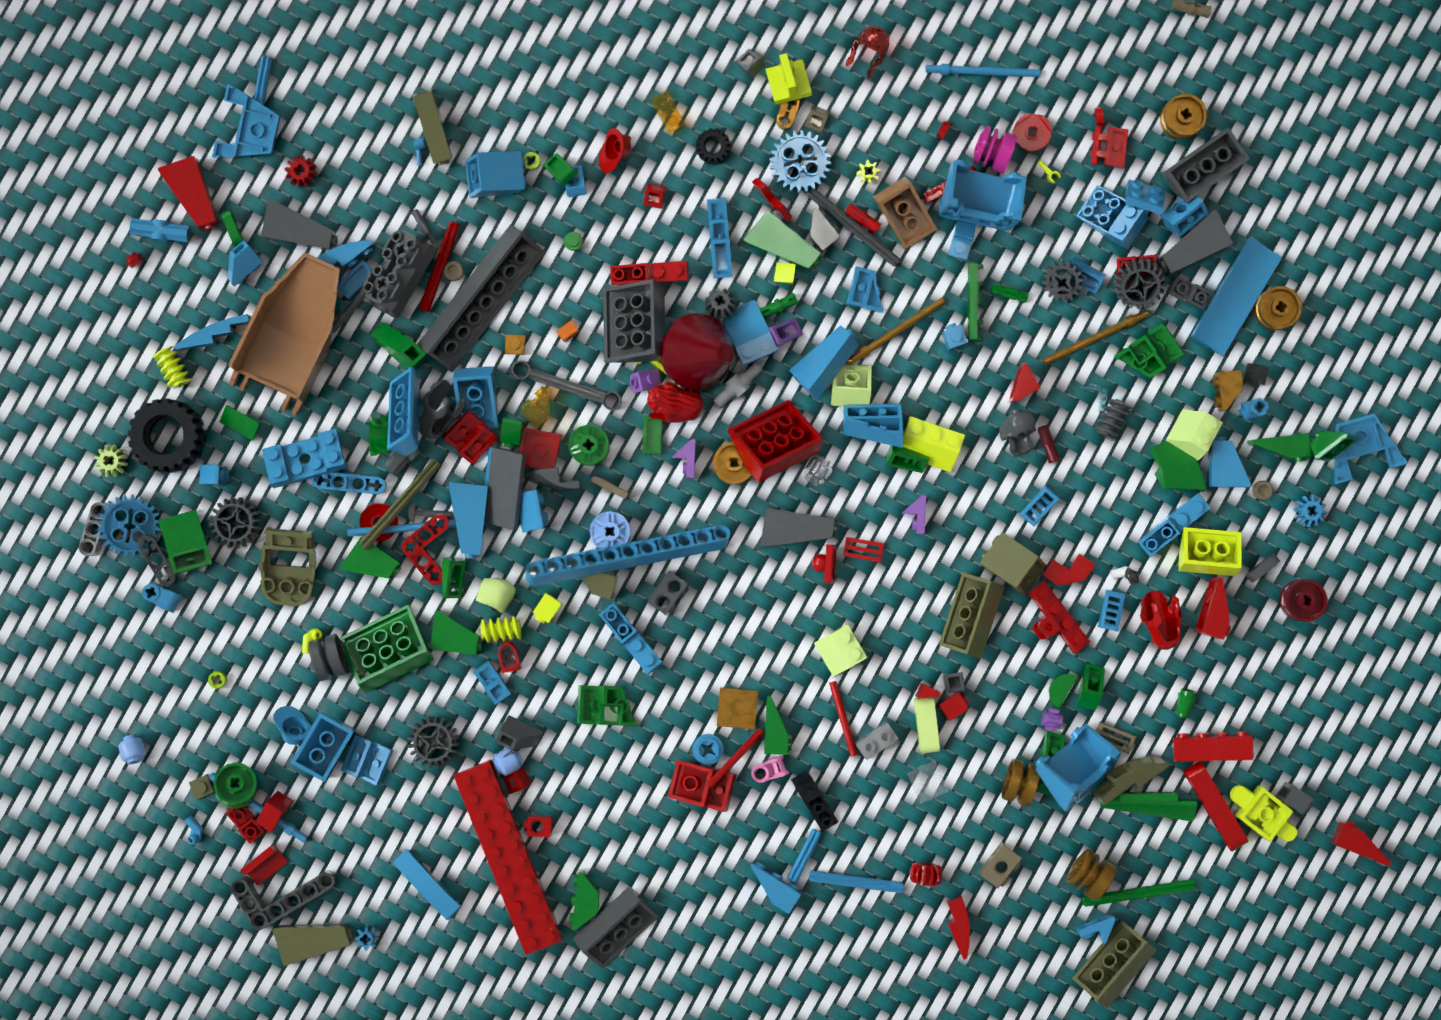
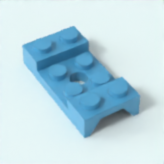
M337 429L318 433L317 437L285 446L278 444L262 449L269 483L274 489L348 468L341 449L340 433ZM306 455L310 456L311 459L309 463H301L302 457Z

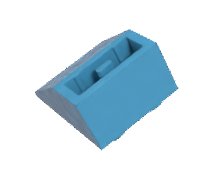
M1099 185L1095 187L1076 215L1078 219L1127 250L1149 219L1144 209L1125 204L1124 198Z

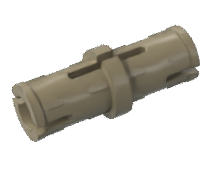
M1173 0L1171 4V10L1181 11L1189 16L1197 15L1209 18L1212 6L1202 5L1194 0Z

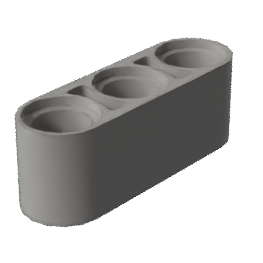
M96 502L90 508L79 543V551L84 556H96L102 548L104 539H99V536L103 532L94 534L92 527L95 524L99 528L102 527V525L96 523L103 519L98 515V508L100 506L109 508L110 505L108 503ZM88 543L93 544V551L91 553L86 549Z

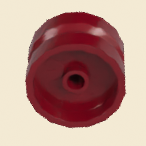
M1297 579L1291 581L1283 587L1279 596L1282 612L1288 618L1295 621L1310 622L1317 620L1324 614L1327 608L1328 598L1326 591L1319 583L1313 580Z

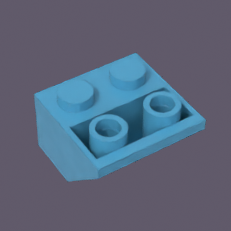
M539 490L522 493L519 517L523 533L546 529V524H549L547 512H543L542 505H545L544 494L540 493Z

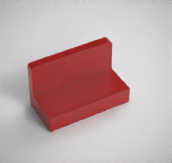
M273 844L240 871L244 876L248 874L256 885H260L284 866L288 860L277 846Z

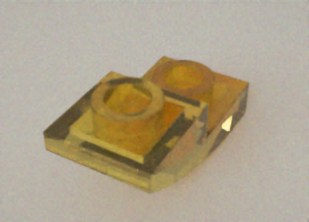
M667 90L650 99L668 134L686 125Z

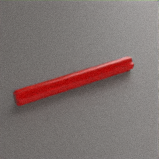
M449 222L419 307L424 312H429L444 267L447 264L460 224L457 222Z

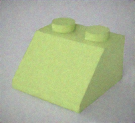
M845 364L832 381L831 405L870 404L872 366Z
M1182 410L1166 441L1199 460L1208 452L1223 422L1207 412Z
M848 624L814 643L832 676L853 667L867 658Z

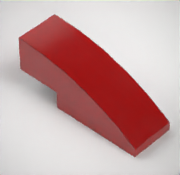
M961 895L946 900L953 919L947 921V924L963 960H965L969 952L970 928L963 898Z

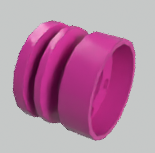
M986 125L977 140L973 164L977 165L982 157L984 158L982 167H985L990 160L993 161L992 171L1004 174L1013 153L1017 136L1005 132L1002 138L998 139V129L996 128L993 135L990 136L991 126Z

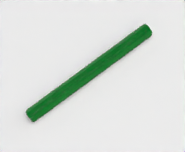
M1191 879L1105 892L1096 901L1088 896H1083L1082 902L1085 907L1193 891L1197 889L1196 881Z

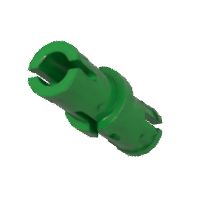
M792 293L780 300L777 298L773 303L759 309L763 318L766 319L778 312L781 314L784 312L783 310L799 303L795 294Z

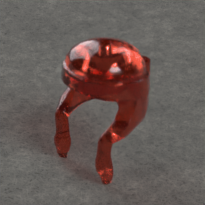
M868 26L862 30L851 46V53L846 60V66L848 67L853 63L858 46L864 44L870 49L879 52L878 58L867 71V79L871 78L874 69L883 62L888 52L890 38L887 32L878 26Z

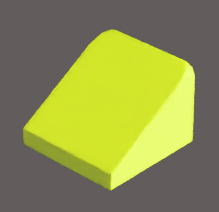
M777 263L774 282L793 285L796 264Z

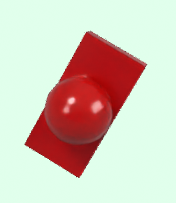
M826 544V555L818 554L812 559L813 569L819 573L824 572V583L835 582L836 545Z

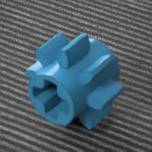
M367 925L364 931L360 928L357 930L360 934L354 938L359 942L357 947L363 946L365 951H367L370 945L373 948L376 946V943L373 942L379 939V936H375L376 928L370 930ZM365 934L371 938L368 942L363 938Z

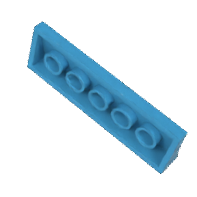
M1254 237L1248 238L1190 337L1219 355L1224 356L1282 257L1265 247Z

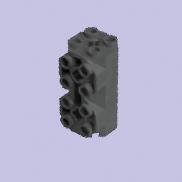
M405 230L394 232L383 248L382 257L385 259L383 264L374 266L364 282L363 291L366 294L363 301L397 319L403 312L437 249Z

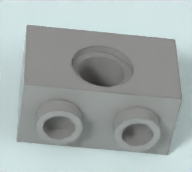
M885 722L856 741L855 744L864 758L868 760L897 741L898 737L890 725Z

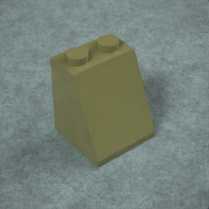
M1003 532L994 538L992 547L989 551L984 552L980 562L985 569L1024 597L1047 566L1039 556Z

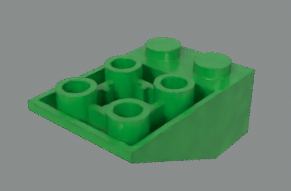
M196 510L158 520L174 575L212 565Z

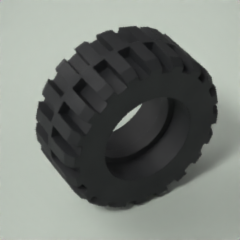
M163 398V400L155 399L152 400V403L142 405L143 409L137 410L134 413L135 419L130 420L131 430L127 431V436H130L131 440L128 441V445L133 449V456L139 459L138 462L151 470L169 473L178 470L182 471L187 469L188 465H193L196 462L195 458L201 456L202 452L200 450L202 446L205 447L206 441H203L204 436H206V430L202 427L204 423L202 419H199V414L185 403ZM163 418L177 420L183 429L181 445L176 451L169 454L158 452L151 442L152 429Z

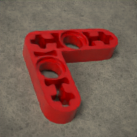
M443 513L432 517L402 543V550L432 585H438L442 582V568L424 547L448 528L449 518ZM437 518L440 520L444 519V527L439 525L435 529L437 531L435 533L432 527L437 524ZM427 529L430 531L431 537L423 539L420 536V532ZM416 535L418 541H420L423 544L420 545V543L418 542L414 546L415 550H408L406 548L408 545L407 542H409L410 544L413 543L416 540V538L414 537ZM420 556H425L428 559V564L421 566L417 559ZM431 564H433L431 570L434 573L439 572L438 580L436 578H431L432 573L430 572V570H428L427 572L424 571L428 569Z

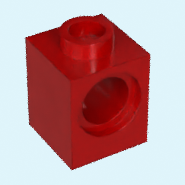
M959 692L937 703L948 721L969 710L967 707L969 701L964 694L960 695Z
M529 815L528 820L525 819L524 831H527V836L551 837L553 816ZM535 821H540L543 824L541 831L533 828Z

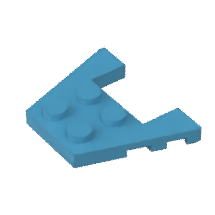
M227 84L224 101L242 105L243 109L235 145L215 140L212 158L273 154L281 116L233 85Z
M1375 414L1335 425V432L1357 435L1360 439L1334 458V484L1353 479L1347 460L1384 450L1389 469L1408 464L1406 458L1402 456L1399 448L1388 436V432Z

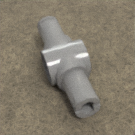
M755 362L745 372H737L726 382V389L713 401L722 408L733 397L739 398L751 387V381L763 369Z

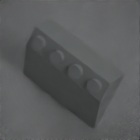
M651 279L604 288V362L626 363L661 360L660 348L663 336L665 335L664 285Z

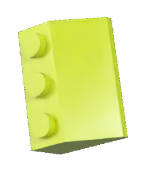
M910 416L903 432V447L929 457L927 465L951 472L965 435Z
M1183 528L1179 549V571L1237 576L1242 568L1241 532Z

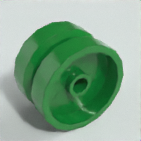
M236 762L226 764L220 768L215 775L213 783L215 795L219 803L228 809L234 810L245 808L251 804L256 797L258 789L256 776L252 769L245 764ZM235 784L239 785L238 788H232V786Z

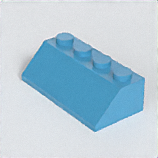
M410 367L393 379L389 386L387 450L404 456L410 455L419 446V397L421 392L420 381L414 367Z

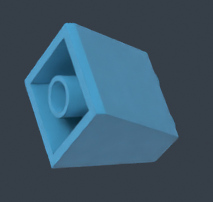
M521 151L478 152L465 160L469 198L514 194L525 190L526 177L523 175L524 158L521 157Z

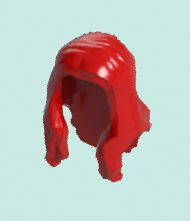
M666 382L660 386L656 385L648 391L647 402L649 408L653 411V413H649L651 419H660L668 423L693 421L700 416L703 410V399L697 392L678 387L673 382Z
M1150 591L1146 593L1141 600L1140 618L1141 622L1147 626L1150 632L1152 643L1162 650L1177 647L1181 641L1180 630L1182 620L1178 597L1172 596L1171 605H1168L1167 598L1164 597L1162 592Z

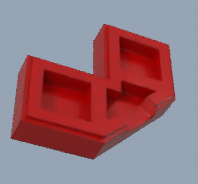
M755 178L752 183L760 195L786 222L791 220L792 215L785 205L775 198L765 183L759 178Z
M1081 554L1077 555L1069 569L1052 559L1042 576L1057 586L1084 581L1095 564Z

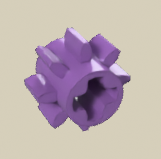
M1049 708L1048 712L1043 711L1041 725L1045 726L1044 730L1055 732V728L1060 729L1063 715L1059 714V710Z

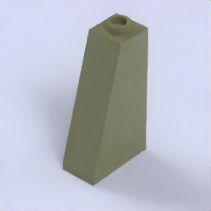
M432 88L415 93L413 99L433 164L437 162L438 165L447 164L449 159H452V153L434 90Z
M348 924L278 925L272 929L283 966L350 946L353 943L352 939H354L353 930L348 927Z

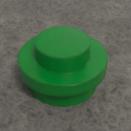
M569 232L565 235L564 245L568 250L576 251L581 248L583 239L579 233Z

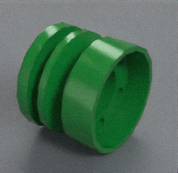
M595 425L580 426L573 431L569 438L568 447L570 454L577 462L584 466L599 465L606 460L610 453L608 436ZM587 440H590L591 443H594V446L591 447V450H588L587 447H584V444H587Z

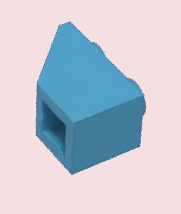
M245 240L239 243L229 254L228 279L234 287L237 284H241L246 279V276L252 271H256L263 262Z
M200 465L199 484L226 486V483L229 482L230 471L227 470V466Z

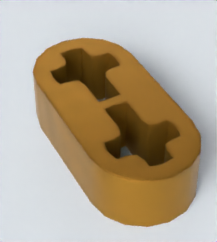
M799 99L794 100L796 105H792L791 110H787V102L781 104L776 120L777 126L781 130H788L792 127L799 108ZM787 113L789 114L788 121H790V123H786L784 126L782 125V121L780 120V118L784 119L785 114Z

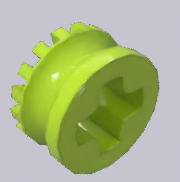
M534 152L524 155V166L528 170L534 171L538 169L541 163L539 156ZM535 157L536 164L529 166L527 159Z
M216 671L209 675L208 683L212 688L219 689L225 686L227 677L223 672ZM218 675H220V680L222 681V683H217L215 685V680L213 679V677H217Z

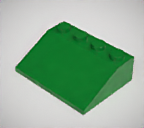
M409 604L340 637L357 685L364 693L434 660L426 638Z

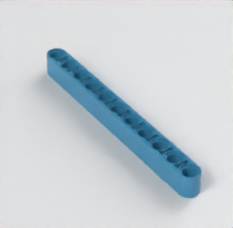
M718 525L532 561L526 566L525 581L531 586H538L722 550L728 545L730 530L724 525Z

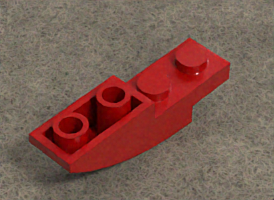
M688 261L610 266L611 285H625L651 279L661 284L689 281Z

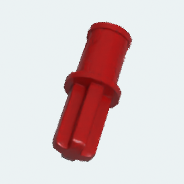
M852 203L845 209L846 214L858 221L859 225L862 224L871 230L874 234L881 225V223L869 216L868 212L865 213Z

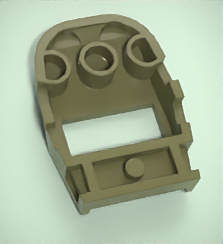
M268 527L264 533L266 534V539L262 545L261 561L259 562V570L261 571L260 583L263 595L267 600L277 605H301L311 595L317 557L313 531L271 529V527ZM271 549L308 552L309 565L308 567L271 564Z

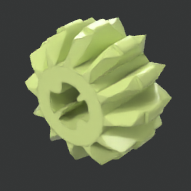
M105 445L104 450H98L101 455L94 457L99 460V462L95 463V467H100L98 472L101 474L105 472L106 477H110L111 474L117 477L118 471L120 473L124 472L122 466H128V463L123 462L128 456L122 455L124 449L120 448L117 450V445H112L111 448L109 445ZM110 457L114 458V460H112L114 461L113 464H108V462H110L108 461Z

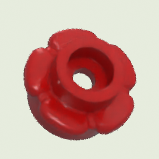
M134 251L126 258L128 261L126 265H129L131 268L135 267L143 260L140 255L141 253L136 254Z

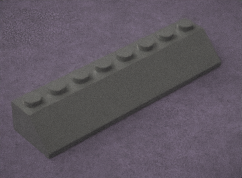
M510 224L417 345L445 368L453 372L545 254V251L522 231Z

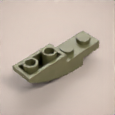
M1147 756L1129 761L1105 774L1108 781L1092 792L1105 805L1123 791L1128 790L1133 784L1138 788L1145 785L1149 780L1169 767V764L1160 756Z

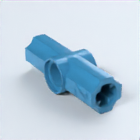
M132 218L129 227L130 235L149 237L157 241L168 242V240L188 243L191 236L190 226L171 224L164 220L153 219V221Z
M1258 398L1241 403V407L1238 409L1239 415L1246 420L1265 415L1266 410L1269 408L1268 402Z

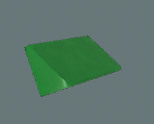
M226 405L219 421L221 424L252 441L262 426L258 421Z

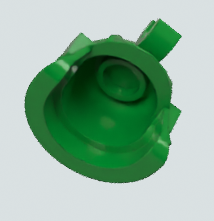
M370 414L368 427L370 456L378 454L389 455L391 451L387 450L388 417L380 414L379 419Z

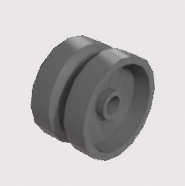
M337 634L326 636L324 643L321 639L309 641L310 658L320 681L331 679L333 673L337 677L348 674L346 655Z

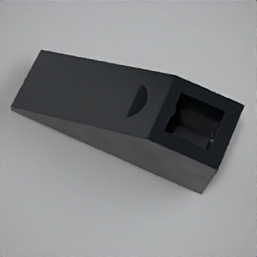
M808 770L791 779L822 832L838 823L837 818Z

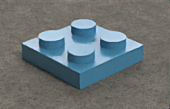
M1128 180L1125 204L1161 215L1164 210L1165 191L1158 186L1145 185L1139 180Z

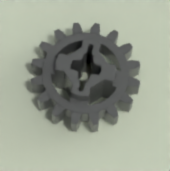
M1061 259L1060 264L1053 261V267H1046L1048 273L1043 272V277L1046 279L1042 280V284L1046 285L1043 289L1044 292L1050 291L1049 298L1054 295L1055 301L1061 297L1062 301L1065 302L1066 297L1072 300L1073 294L1079 295L1078 289L1083 288V284L1079 282H1083L1084 277L1080 276L1082 270H1076L1077 264L1071 266L1070 260H1068L1067 264H1064L1063 259ZM1073 275L1075 276L1076 280L1075 285L1074 282L1071 281ZM1050 276L1054 280L1053 286L1050 283ZM1066 278V282H1059L1060 279Z

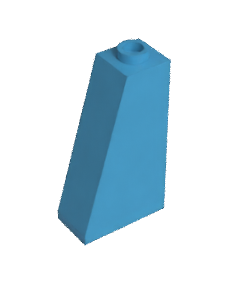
M840 325L789 370L796 381L815 400L821 397L859 346L854 340L856 335L850 329L846 330Z
M449 482L460 551L465 554V558L476 559V555H481L488 486Z

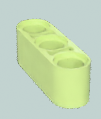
M934 697L914 698L920 754L940 752Z

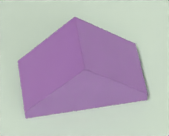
M796 318L769 328L777 348L804 335Z

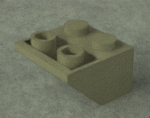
M614 571L582 577L592 595L607 599L613 598L618 576H614Z

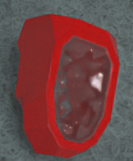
M511 641L504 642L498 651L502 673L522 669L516 645Z

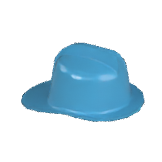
M283 706L278 708L273 716L276 726L281 731L283 740L288 744L300 747L312 727L304 715L292 706Z

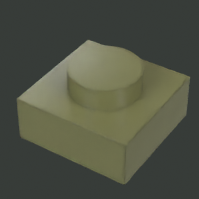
M208 774L189 782L196 800L215 792Z

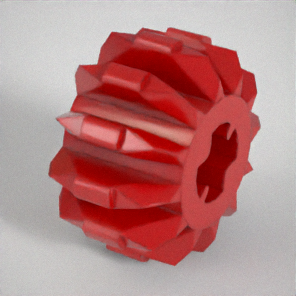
M301 155L299 160L294 156L293 163L289 160L287 162L290 167L284 169L288 172L285 177L286 179H291V185L297 183L298 188H301L302 184L309 187L308 181L310 180L314 183L315 180L312 176L318 175L316 171H313L317 166L316 164H311V158L306 159L304 155ZM303 168L305 172H302L301 175H299L297 172L301 171V169Z
M916 862L912 864L910 880L913 883L923 886H937L941 884L943 873L939 865L929 862Z

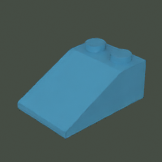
M755 299L736 307V311L732 312V317L726 315V320H722L730 334L733 347L742 367L778 352L774 339Z
M493 366L455 369L453 384L456 404L461 399H464L466 402L459 415V419L469 409L489 428H498L497 394Z

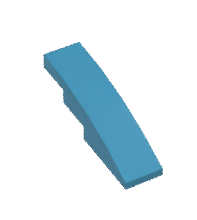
M726 198L707 199L713 278L733 277Z
M248 314L240 315L208 325L177 343L175 349L183 351L217 345L216 337L235 334L234 327L247 325L251 316Z
M405 849L392 862L446 920H449L461 908L460 904L443 884L416 859L410 850Z

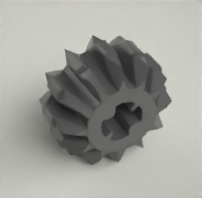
M718 288L716 293L710 291V297L705 298V310L708 311V315L714 316L716 319L722 317L724 321L726 320V315L732 317V312H735L737 309L735 306L737 300L733 298V293H727L726 288L722 292Z

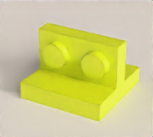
M786 53L779 55L780 65L766 68V75L775 105L812 96L803 60L793 62L788 59Z

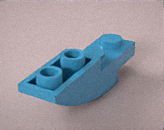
M371 240L351 242L333 248L317 258L335 267L341 264L343 268L347 269L349 267L351 269L358 264V259L362 256L367 257L370 255L376 245Z
M1197 493L1162 520L1138 543L1152 557L1177 537L1184 527H1188L1211 507Z
M614 602L599 614L647 675L663 663Z

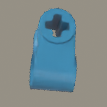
M148 584L142 590L144 599L174 613L182 597L181 594L157 584ZM149 589H154L156 596H151Z

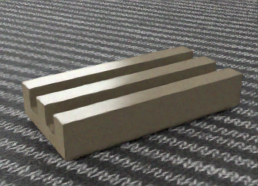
M593 476L591 480L592 483L624 499L629 494L628 491L597 476Z
M1099 722V727L1096 730L1098 734L1128 745L1127 749L1110 743L1116 749L1130 754L1136 736L1102 722ZM1103 727L1131 738L1130 742L1102 731Z

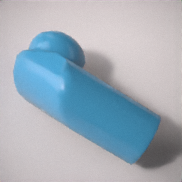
M190 815L184 822L191 828L188 842L195 845L202 839L203 828Z

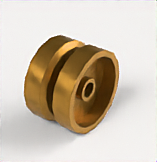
M1180 94L1173 97L1160 114V125L1163 132L1176 140H1186L1193 137L1205 124L1207 119L1206 107L1197 96L1192 94Z
M1276 286L1263 292L1254 304V315L1257 322L1263 328L1272 331H1279L1293 325L1299 319L1302 312V303L1299 295L1293 289L1286 286Z
M733 442L725 443L717 450L714 455L713 467L715 474L720 480L726 484L737 485L750 478L751 473L747 470ZM732 460L738 462L736 467L730 465Z
M1012 759L1005 775L1002 799L1013 802L1017 797L1018 804L1029 807L1033 801L1040 777L1036 771L1037 766L1028 764L1025 768L1023 761Z

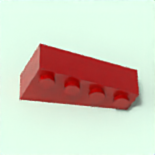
M1218 732L1217 735L1197 733V736H1189V733H1178L1177 737L1173 738L1174 762L1254 759L1253 734H1248V732H1236V734L1228 735V732Z

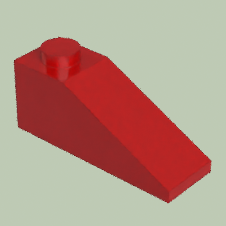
M1346 821L1345 824L1339 822L1331 842L1332 844L1384 865L1391 866V862L1362 830L1357 829V824Z

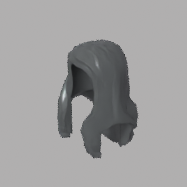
M445 379L434 383L431 386V390L425 394L422 400L423 409L419 416L420 427L418 431L429 439L440 438L446 427L459 417L466 405L464 399H461L454 411L452 410L451 400L449 399L452 393V385Z

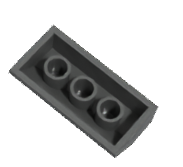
M1228 127L1162 172L1161 175L1170 189L1184 202L1188 203L1250 160V158Z
M629 886L573 939L583 954L601 968H604L651 925L659 915L638 892Z

